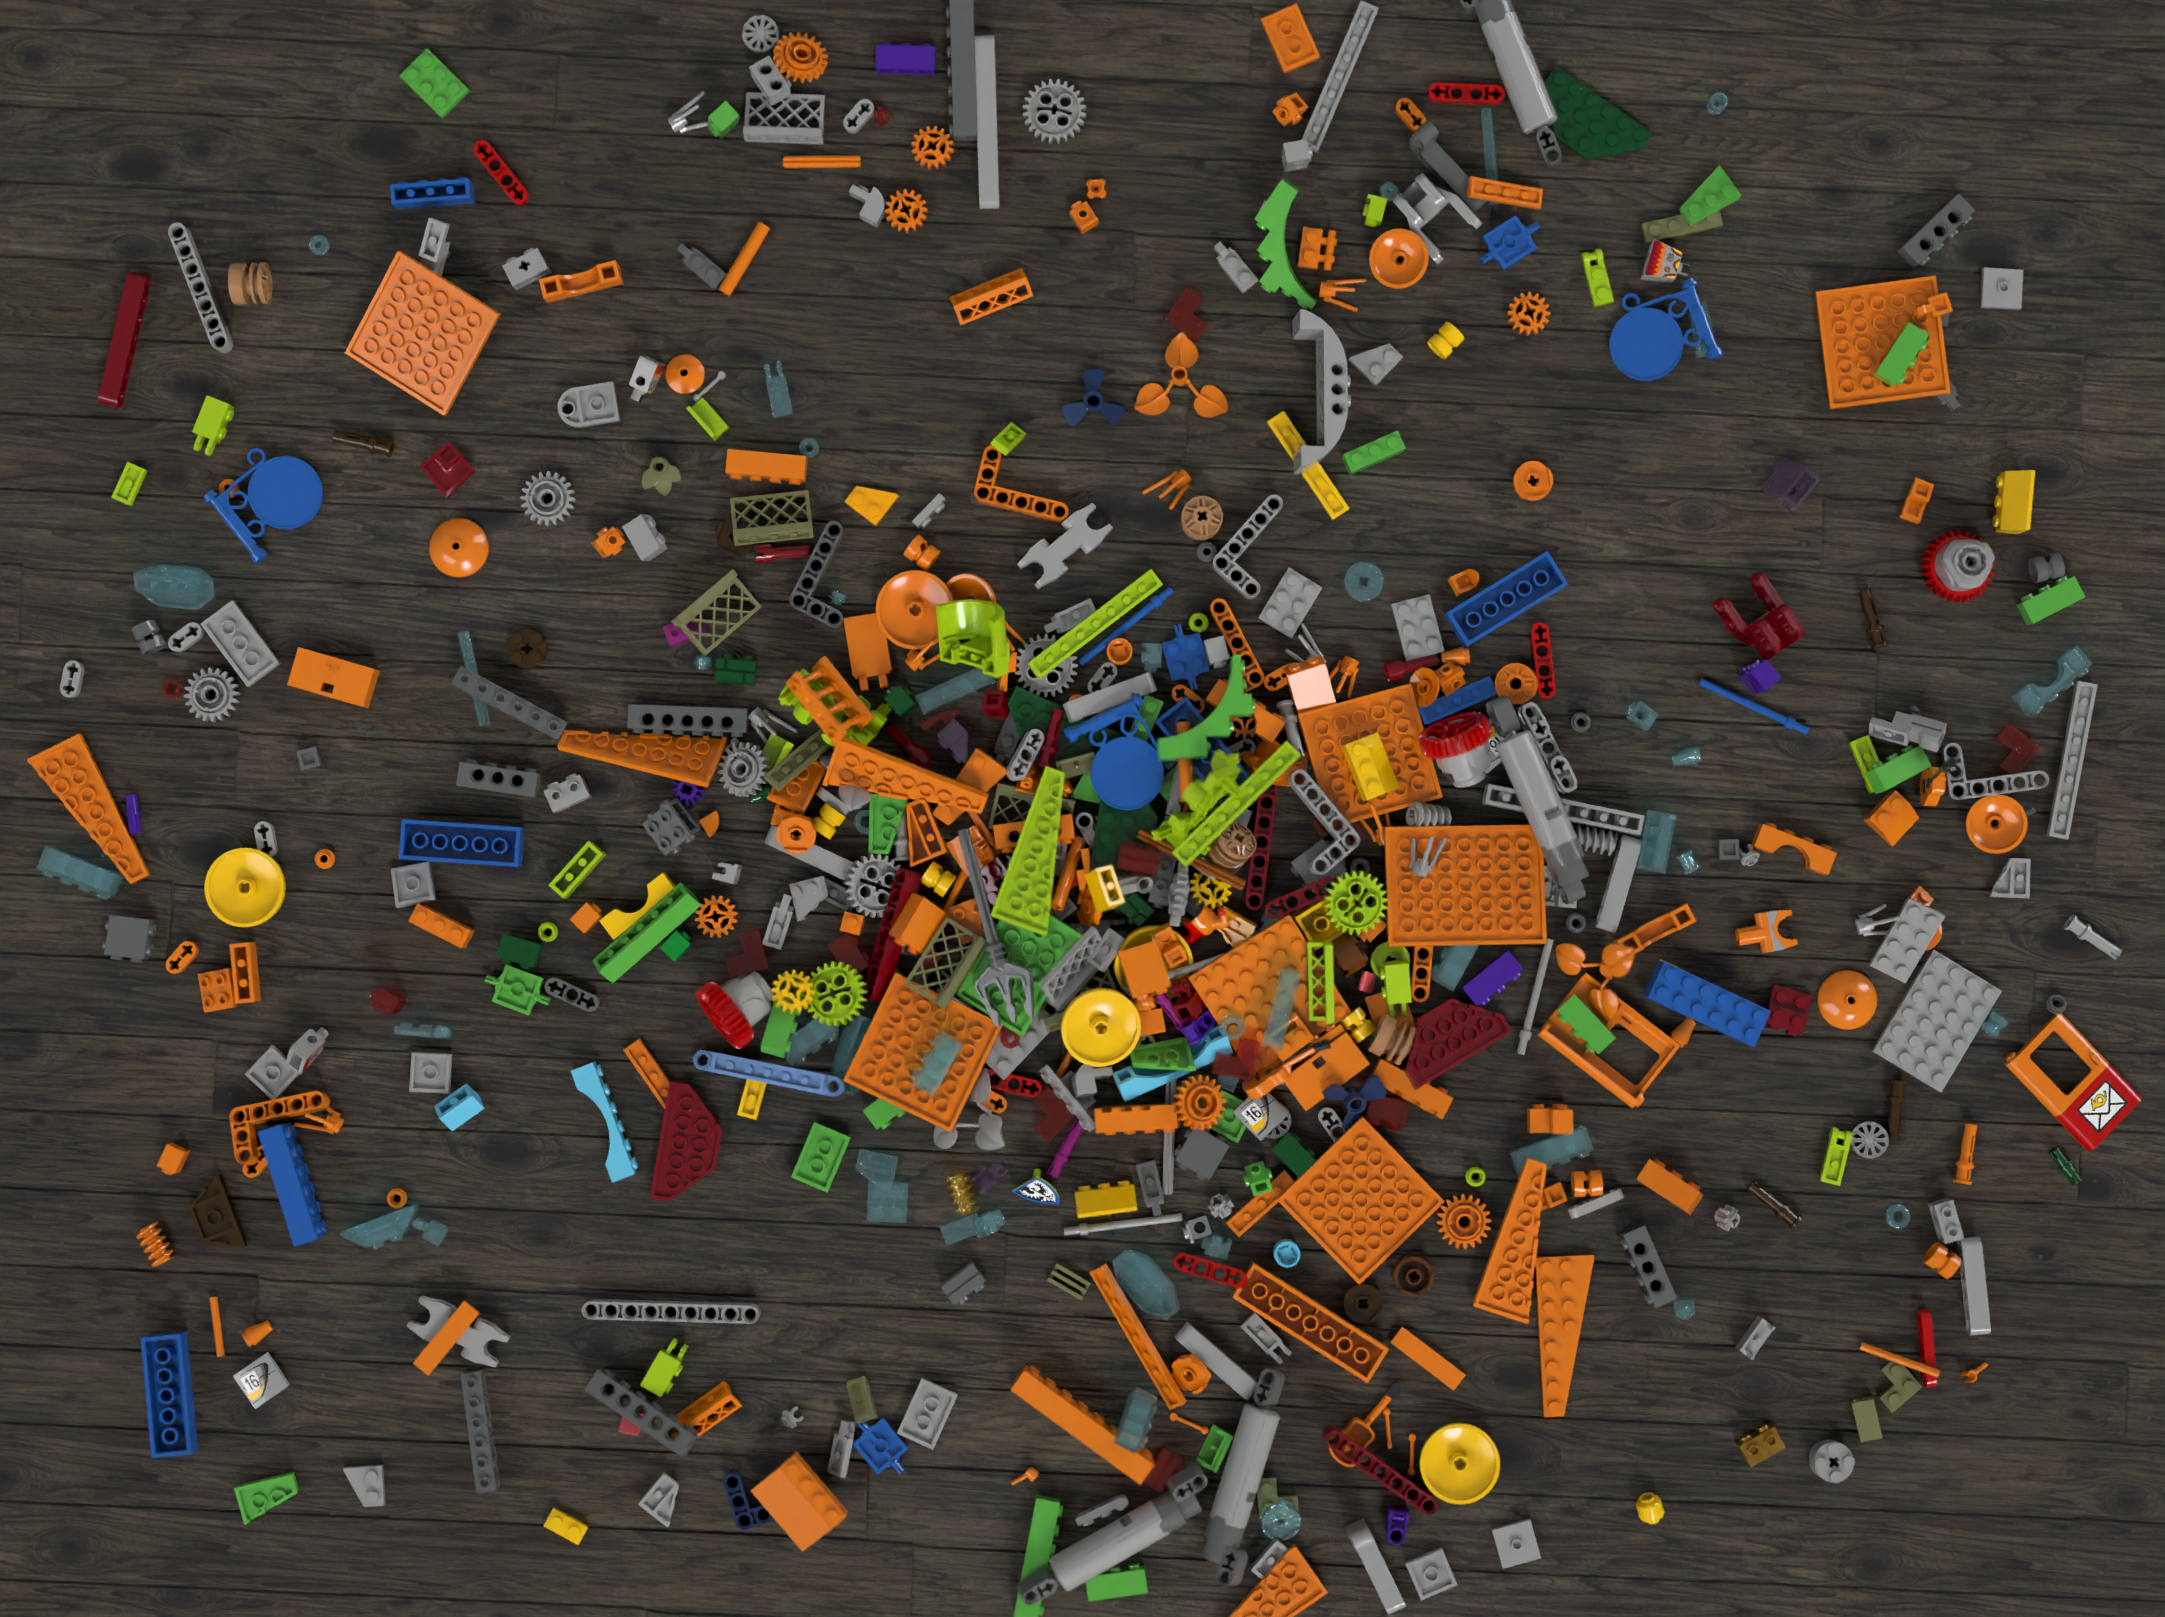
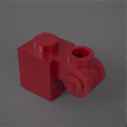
M1188 977L1173 980L1170 989L1174 995L1178 994L1179 998L1172 1008L1180 1023L1197 1020L1206 1007L1198 992L1194 991Z

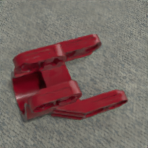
M1757 572L1751 577L1752 588L1767 608V613L1746 625L1732 603L1721 597L1714 601L1713 607L1733 637L1750 647L1754 646L1763 660H1769L1780 653L1781 650L1799 640L1804 635V628L1792 610L1784 604L1768 578L1763 573Z

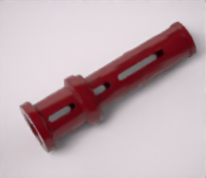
M1052 709L1045 743L1040 748L1042 751L1039 762L1036 763L1037 766L1044 768L1047 766L1054 769L1053 761L1055 753H1058L1056 745L1065 713L1064 710Z

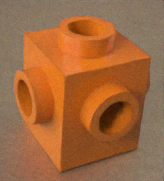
M1296 92L1287 97H1282L1276 103L1277 107L1272 112L1285 127L1291 123L1293 125L1297 124L1302 119L1301 115L1309 107Z
M614 527L602 528L596 533L598 537L591 542L603 558L608 557L610 554L616 555L623 549L621 545L625 543L623 533Z
M1451 660L1434 671L1439 679V689L1446 696H1449L1466 684L1463 678L1465 675L1463 669L1459 665L1455 666Z

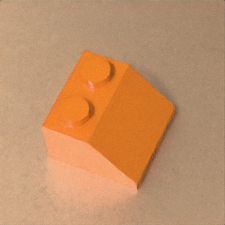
M1894 790L1889 791L1863 821L1893 847L1919 819V816L1911 804Z

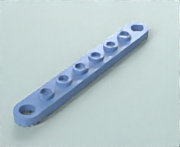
M707 1050L697 1051L693 1056L694 1066L709 1072L828 1096H839L845 1089L844 1081L837 1076ZM703 1054L708 1058V1063L704 1066L699 1063V1058ZM832 1081H836L839 1084L836 1092L830 1090L829 1086Z

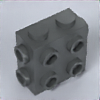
M678 798L672 801L667 799L659 805L660 809L649 813L646 816L648 820L642 824L665 856L672 852L674 855L684 848L682 845L685 842L686 844L692 842L696 838L695 834L701 830Z
M1320 839L1290 862L1292 865L1290 870L1296 878L1298 876L1304 881L1302 883L1303 887L1328 876L1334 878L1336 882H1338L1336 876L1343 878V872L1346 871L1344 867L1346 863L1343 859L1325 874L1315 875L1309 870V862L1330 844L1328 840ZM1333 847L1330 850V855L1333 858H1337L1335 854L1332 852V850H1334ZM1318 860L1315 863V868L1318 871H1322L1323 863ZM1328 880L1325 881V885L1322 887L1319 886V883L1315 885L1319 890V895L1323 893L1322 890L1329 888L1328 884L1330 882ZM1313 888L1306 889L1308 893L1316 894Z
M109 915L105 924L107 937L103 941L104 954L111 955L110 959L123 960V957H128L131 962L142 963L143 959H150L154 950L152 937L156 934L155 920Z
M1188 1127L1183 1136L1186 1138L1183 1145L1178 1144L1173 1153L1176 1155L1174 1158L1177 1161L1176 1165L1185 1171L1188 1168L1195 1172L1193 1175L1202 1181L1205 1178L1210 1180L1229 1148V1144L1226 1143L1227 1139L1219 1134L1216 1137L1209 1133L1210 1129L1205 1127L1204 1130L1190 1129Z

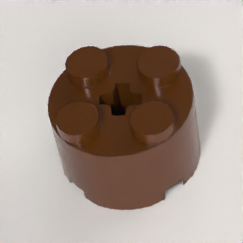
M1344 933L1331 941L1333 944V967L1337 972L1341 970L1344 973L1341 975L1344 979L1366 966L1365 962L1368 961V957L1364 951H1360L1356 946L1358 942L1353 934L1348 935Z
M1415 1254L1401 1256L1392 1268V1280L1404 1295L1410 1297L1421 1296L1430 1290L1433 1285V1270L1430 1264L1421 1256ZM1414 1271L1417 1277H1413L1411 1280L1408 1275Z

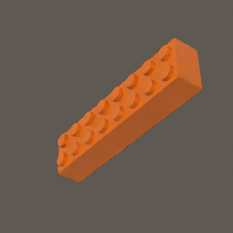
M1252 1261L1245 1272L1248 1276L1246 1286L1235 1288L1231 1294L1232 1298L1368 1383L1389 1348Z
M1024 1365L1012 1382L1010 1390L1141 1485L1154 1467L1153 1454L1144 1447L1140 1449L1136 1445L1137 1442L1127 1435L1125 1438L1121 1435V1430L1115 1425H1107L1104 1422V1418L1097 1412L1092 1414L1088 1410V1406L1082 1401L1076 1402L1071 1398L1072 1394L1067 1390H1059L1052 1379L1049 1377L1044 1379L1040 1376V1371L1034 1366L1030 1365L1028 1367Z

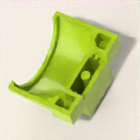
M966 599L950 601L936 606L941 661L954 665L961 662L983 669V674L996 678L1008 673L1010 649L1009 642L1006 641L1005 612L1000 605L985 600ZM960 639H970L966 643L959 642Z

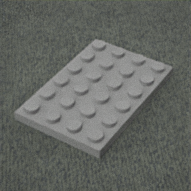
M1931 950L1873 1047L1872 1052L1942 1093L2002 991L1939 952Z

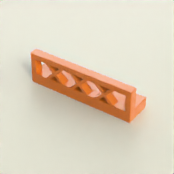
M1020 268L949 298L960 325H963L1033 296L1023 269ZM1025 285L1027 292L1020 295L1015 293L1018 287ZM1003 293L1008 295L1005 301H997L999 295ZM983 301L990 302L988 308L981 309L978 307L980 303ZM966 308L972 310L970 315L961 317V310Z
M723 1381L676 1414V1416L679 1418L678 1422L683 1425L685 1423L692 1427L700 1425V1428L694 1432L700 1436L742 1405L732 1394L729 1385ZM730 1400L733 1402L731 1406L723 1407ZM716 1414L714 1418L707 1419L709 1415ZM673 1428L671 1431V1436L675 1439L679 1434L677 1428Z

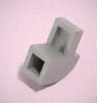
M852 185L849 190L850 196L865 203L859 213L860 219L878 228L885 214V202L882 194L875 187H873L871 193H868L869 190L864 186L858 185L857 187Z
M1083 1064L1075 1071L1071 1079L1073 1097L1075 1099L1092 1097L1096 1094L1095 1080L1111 1077L1113 1073L1112 1067H1093Z

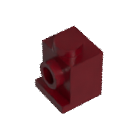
M985 690L981 708L989 718L1008 719L1010 708L1008 700L1004 696L1005 691Z

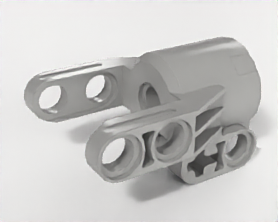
M1421 173L1415 178L1416 181L1402 194L1396 195L1393 202L1407 217L1410 231L1416 233L1424 241L1429 256L1439 264L1444 260L1441 251L1421 228L1449 203L1468 224L1473 225L1476 229L1483 223L1458 195L1435 187Z

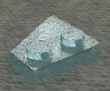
M860 1149L855 1170L886 1195H890L899 1157Z

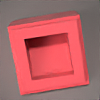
M941 956L935 957L936 962H938L941 959ZM933 957L923 961V968L928 970L935 966Z
M1362 971L1357 987L1358 990L1372 993L1377 976L1373 973Z
M622 1416L619 1432L638 1436L641 1429Z

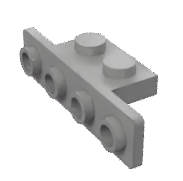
M1046 1064L1040 1070L1042 1079L1046 1083H1050L1054 1088L1055 1095L1063 1099L1067 1104L1068 1111L1077 1116L1082 1128L1091 1132L1095 1128V1122L1085 1110L1096 1100L1093 1096L1075 1099L1071 1089V1079L1074 1073L1070 1071L1059 1080Z

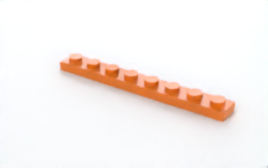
M1107 1264L1093 1269L1089 1272L1169 1410L1186 1403L1185 1397Z

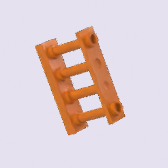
M826 656L811 669L812 673L802 677L797 671L786 682L790 690L834 745L838 744L847 734L845 732L846 729L856 725L861 731L874 719V716ZM819 678L825 688L814 693L808 683ZM831 694L838 703L826 708L820 699ZM843 709L850 719L839 724L832 715Z

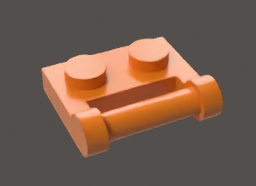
M1294 1009L1278 1024L1268 1031L1262 1032L1263 1037L1282 1062L1315 1039ZM1295 1021L1298 1025L1278 1041L1273 1039V1036Z

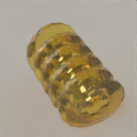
M966 1172L953 1175L944 1180L945 1182H951L947 1190H953L949 1197L956 1198L951 1205H958L953 1210L955 1213H960L958 1217L979 1210V1207L972 1206L977 1201L976 1199H970L974 1195V1191H968L972 1184L965 1183L970 1179L969 1176H963Z

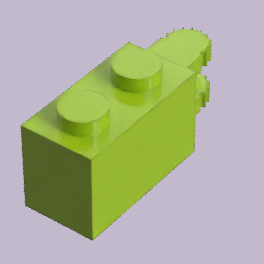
M206 396L192 430L193 433L198 435L193 447L195 451H199L202 448L204 440L207 438L209 441L205 454L210 456L213 453L216 443H220L226 435L228 421H231L233 418L234 407L232 405Z
M1406 959L1382 962L1383 968H1380V978L1384 980V987H1381L1382 999H1386L1389 1015L1394 1017V1004L1400 1003L1402 1017L1407 1016L1406 1003L1412 1002L1409 963Z
M673 1338L667 1350L662 1348L640 1385L659 1397H662L664 1393H669L673 1386V1383H671L674 1375L678 1377L683 1368L680 1364L683 1361L682 1357L688 1346L684 1344L678 1356L674 1355L671 1352L677 1345L678 1340Z

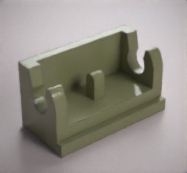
M1092 750L1056 760L1055 764L1058 771L1065 773L1064 779L1090 772L1095 754Z
M862 1376L846 1382L856 1424L878 1418L868 1379Z
M1873 1395L1854 1399L1851 1403L1860 1441L1882 1439Z

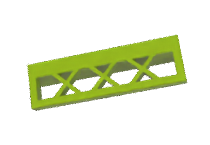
M1331 941L1307 942L1309 1021L1325 1020L1326 1024L1335 1023L1333 944ZM1323 946V954L1317 959L1312 955V947ZM1317 964L1324 969V973L1319 978L1312 974V969ZM1318 983L1324 988V993L1319 998L1313 994V988ZM1320 1003L1325 1008V1015L1313 1016V1008Z

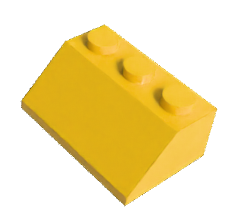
M2035 470L2004 471L1997 477L1996 487L1998 488V495H1996L1994 506L1997 507L1996 515L1993 517L1995 532L2020 534L2030 530Z
M1378 732L1341 746L1363 802L1399 788Z
M1325 898L1308 904L1291 914L1308 942L1333 941L1344 934L1340 931V927H1334L1335 921H1328L1331 915L1324 913L1329 910V908L1323 906V904L1328 903V900ZM1341 899L1338 902V908L1342 909L1345 907L1346 901ZM1360 912L1353 914V921L1360 919ZM1317 946L1312 948L1314 949V951H1316L1323 946Z
M1129 1180L1118 1181V1185L1110 1186V1183L1098 1184V1188L1091 1189L1090 1185L1080 1186L1075 1191L1078 1218L1137 1210L1134 1183H1130Z

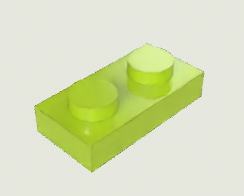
M1011 422L990 444L1006 456L1024 439L1026 433Z
M127 462L111 498L132 507L147 474V470Z

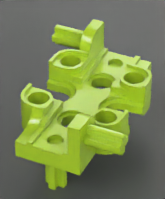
M804 669L799 672L802 677L809 674ZM819 678L808 683L814 693L825 688ZM786 684L778 698L781 701L780 704H785L786 706L792 704L795 707L793 710L795 718L803 725L809 724L813 717ZM831 694L820 699L826 708L836 704ZM860 695L859 699L874 716V719L861 731L856 725L846 729L845 732L847 734L844 737L868 746L880 732L887 721L886 716L892 709L889 708L890 705L888 703H882L876 710H870V703ZM843 709L832 715L839 724L850 719ZM823 732L821 735L822 740L835 747L836 745Z
M1221 750L1216 751L1211 760L1213 771L1209 774L1208 778L1205 781L1198 779L1192 782L1181 796L1190 804L1189 808L1194 811L1185 814L1183 812L1172 813L1168 820L1163 821L1158 829L1151 832L1153 835L1152 839L1160 841L1166 838L1177 848L1221 805L1220 803L1216 804L1220 798L1230 794L1237 799L1242 795V789L1235 782L1241 770L1236 765L1240 762V759H1238L1239 754L1231 753L1225 755ZM1208 846L1202 854L1206 855L1211 850V846Z

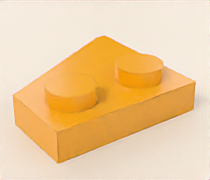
M856 486L844 502L877 526L899 495Z
M1223 906L1230 925L1225 929L1217 930L1223 934L1227 944L1230 943L1232 948L1252 937L1258 925L1228 907Z

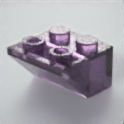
M1785 457L1761 489L1792 513L1799 508L1821 478L1806 466Z
M953 719L937 734L940 738L938 743L945 750L950 748L954 752L951 756L959 764L963 762L966 765L969 760V734Z

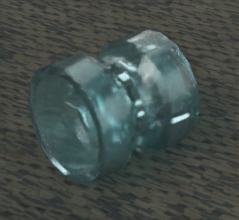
M1992 1011L1989 1015V1020L1980 1027L1991 1037L1997 1039L2002 1028H2006L2009 1022L2000 1014Z

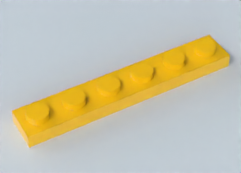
M1282 411L1267 421V424L1294 462L1295 452L1300 446L1307 445L1286 413ZM1319 463L1301 473L1332 520L1349 510V507Z

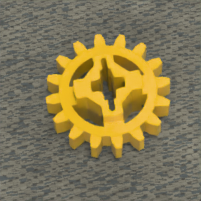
M1199 870L1198 874H1193L1194 880L1189 881V884L1193 887L1189 889V892L1194 893L1191 900L1197 899V906L1202 903L1203 906L1209 905L1210 909L1213 910L1215 905L1220 908L1222 902L1226 903L1228 901L1226 896H1230L1232 893L1228 890L1232 887L1231 885L1221 880H1212ZM1202 877H1204V879H1203V882H1204V883H1201L1200 885H1198L1199 880H1200ZM1222 891L1220 898L1216 899L1217 893Z
M795 970L790 975L788 971H785L784 977L779 974L777 977L778 981H773V986L776 988L771 989V993L776 994L772 997V1001H778L776 1007L783 1006L782 1012L790 1009V1014H793L794 1009L798 1013H801V1007L807 1009V1002L812 1003L813 1001L810 996L815 994V991L810 990L814 986L813 983H808L810 977L803 978L802 971L799 975H796ZM785 982V989L779 992L781 985ZM790 987L791 989H793V991H796L795 996L793 995V993H789ZM806 992L805 998L800 1001V995Z

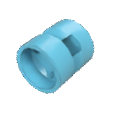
M1280 1239L1273 1247V1256L1279 1265L1292 1267L1300 1259V1250L1291 1239Z

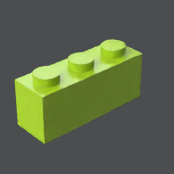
M588 841L549 886L563 899H567L607 854L595 843Z

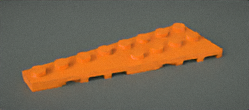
M565 730L557 746L560 751L708 788L726 747L727 737L722 736V739L709 738V736L692 738L690 735L672 737L669 734L650 733L628 735L625 732H622L621 735L609 734V732L593 734L588 733V731Z
M79 733L27 759L28 763L38 772V775L49 785L53 793L64 803L63 805L80 825L88 831L91 838L103 849L102 851L115 863L118 870L130 884L150 876L147 866L129 833L125 821L82 734Z
M843 737L836 744L822 784L824 786H828V784L835 786H857L869 792H875L879 796L907 800L908 798L919 800V803L924 804L932 802L937 803L941 807L946 805L955 806L959 810L982 813L989 795L846 737Z
M1529 1157L1525 1159L1472 1303L1474 1307L1526 1324L1529 1323L1542 1194L1547 1166L1546 1163Z
M1593 1254L1536 1257L1535 1278L1543 1417H1561L1565 1414L1593 1268Z
M1294 1544L1228 1617H1294L1328 1592Z

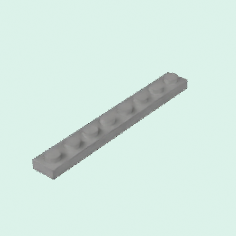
M1362 0L1302 137V140L1307 139V144H1311L1312 151L1318 153L1379 9Z
M2076 681L2047 831V836L2069 839L2097 684Z

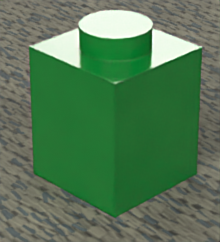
M676 930L660 949L673 961H677L693 943L689 941L691 937L682 930L680 932Z

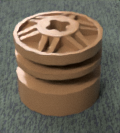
M252 262L250 269L246 263L230 264L228 287L233 304L248 305L251 298L254 304H260L261 302L269 304L271 302L273 283L268 263L260 262L258 264Z
M1208 496L1192 498L1185 504L1181 514L1183 531L1188 537L1198 541H1205L1215 536L1223 520L1221 506L1216 500ZM1203 513H1205L1206 521L1201 520L1200 522L1198 520L1199 516L1197 514L1202 515Z
M1233 822L1209 845L1211 850L1207 852L1205 858L1211 864L1234 874L1256 851L1257 843L1255 837L1247 827Z
M1385 1013L1372 1035L1367 1051L1380 1056L1386 1049L1388 1050L1386 1060L1390 1061L1394 1054H1396L1393 1063L1399 1065L1412 1047L1416 1028L1410 1026L1405 1033L1407 1023L1403 1022L1399 1029H1397V1019Z

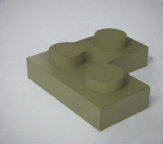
M1889 1360L1880 1368L1892 1385L1882 1392L1878 1398L1893 1413L1918 1392L1922 1386L1906 1367Z
M1276 1476L1261 1477L1257 1490L1259 1519L1299 1516L1297 1495L1277 1496Z

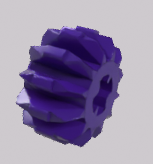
M677 780L673 781L678 786L677 788H671V791H677L672 797L673 799L680 797L679 801L681 804L685 800V806L689 807L690 800L693 805H697L695 798L703 799L698 794L699 792L704 793L705 789H699V785L683 781L679 782ZM686 785L693 788V790H690L692 792L690 795L683 791L686 790L684 788Z

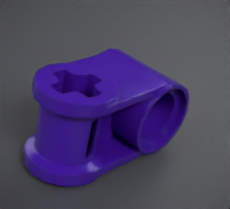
M1205 1011L1200 1014L1197 1020L1181 1024L1179 1029L1186 1035L1187 1043L1195 1045L1215 1026L1216 1020L1210 1011Z
M1388 1505L1386 1537L1393 1545H1400L1405 1541L1409 1507L1396 1508ZM1394 1530H1398L1401 1533L1400 1537L1396 1540L1391 1539L1390 1536Z

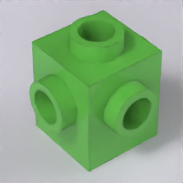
M1263 1161L1244 1166L1246 1175H1243L1246 1187H1251L1253 1196L1272 1191L1270 1179H1273L1269 1167L1265 1168Z

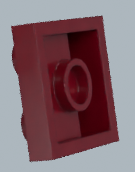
M1773 984L1766 1005V1009L1771 1011L1766 1021V1028L1776 1031L1782 1028L1786 1030V1034L1796 1037L1798 1033L1803 1034L1809 1016L1807 1013L1812 996Z

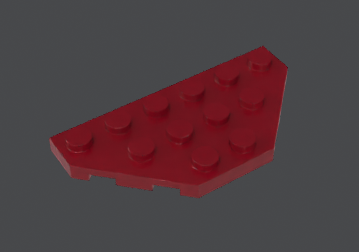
M1449 999L1417 1018L1416 1032L1409 1051L1405 1074L1414 1090L1418 1089L1510 1034L1512 1030L1503 1014L1493 1013L1481 1007Z
M671 1080L669 1082L650 1195L651 1199L671 1201L681 1192L716 1169L722 1127L689 1083Z

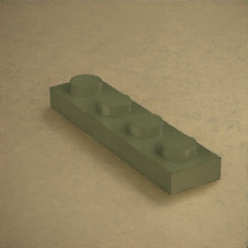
M1720 210L1692 226H1689L1682 215L1641 224L1645 244L1651 243L1654 239L1662 241L1723 226Z
M819 729L764 776V779L779 792L832 747L822 740L821 735L824 731Z

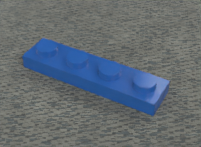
M1488 676L1456 690L1449 696L1445 695L1436 699L1430 706L1418 707V711L1425 726L1497 695L1491 677Z

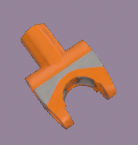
M1792 910L1767 911L1754 914L1756 925L1735 929L1738 946L1760 942L1761 953H1767L1797 945V939H1785L1778 932L1779 922L1787 916H1792Z

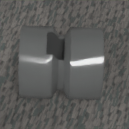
M2058 552L2047 554L2045 558L2039 556L2028 561L2029 573L2034 583L2047 581L2049 577L2056 579L2065 575L2064 561Z
M156 620L142 622L131 629L135 640L140 641L138 646L142 655L158 652L167 646L163 635L158 634L160 629Z

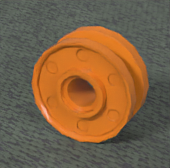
M1511 663L1502 667L1495 679V690L1498 696L1506 695L1513 705H1522L1529 702L1536 695L1538 689V679L1534 671L1520 663ZM1514 679L1521 680V687L1519 689L1512 688V681Z

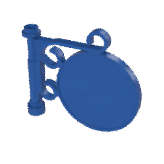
M1694 278L1682 282L1683 291L1665 295L1639 305L1640 299L1636 294L1629 293L1623 297L1622 307L1629 313L1616 323L1609 342L1612 361L1620 372L1638 381L1660 379L1670 373L1679 362L1683 351V344L1689 347H1696L1701 343L1702 339L1705 346H1707L1706 354L1708 360H1714L1724 355L1722 348L1715 341L1703 306H1701L1695 289L1698 283ZM1632 297L1636 300L1638 306L1627 307L1625 301ZM1666 299H1678L1686 304V307L1680 314H1674L1671 310L1672 306L1676 304V300L1670 303L1668 314L1655 308H1644ZM1688 309L1699 340L1695 343H1691L1687 339L1688 334L1695 332V329L1687 330L1683 337L1679 325L1673 319L1683 317Z
M258 448L250 450L247 455L249 463L254 467L234 481L222 494L219 495L212 490L203 497L205 499L204 502L213 505L222 516L224 522L247 548L251 555L250 558L255 564L268 555L263 548L256 545L257 543L252 538L263 536L266 531V524L284 530L302 527L317 515L323 501L322 482L317 472L309 464L290 456L275 457L266 461L265 453ZM255 452H260L262 460L255 465L251 456ZM253 473L248 486V495L241 491L232 493L233 496L242 495L245 500L244 503L240 506H231L230 494L232 489ZM250 502L252 510L261 521L252 520L247 525L251 527L253 524L258 523L261 525V532L253 534L234 510L243 509Z
M1132 693L1131 699L1077 726L1072 727L1070 725L1063 729L1070 743L1078 740L1081 734L1084 735L1090 732L1088 736L1089 742L1094 746L1100 747L1091 763V784L1097 796L1104 803L1120 810H1134L1150 803L1159 793L1164 779L1163 763L1158 761L1157 743L1137 709L1144 703L1139 693ZM1125 717H1133L1142 723L1154 748L1146 741L1132 737L1138 730L1137 722L1133 723L1134 729L1132 732L1124 730ZM1120 719L1119 728L1126 737L1115 738L1105 743L1107 735L1104 730H1101L1100 732L1103 735L1102 741L1100 743L1093 741V733Z

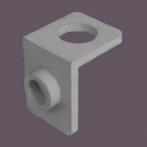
M1205 1215L1186 1221V1227L1182 1228L1185 1238H1190L1191 1243H1194L1196 1239L1212 1234L1207 1216ZM1197 1222L1205 1224L1206 1228L1203 1233L1195 1232L1194 1225Z

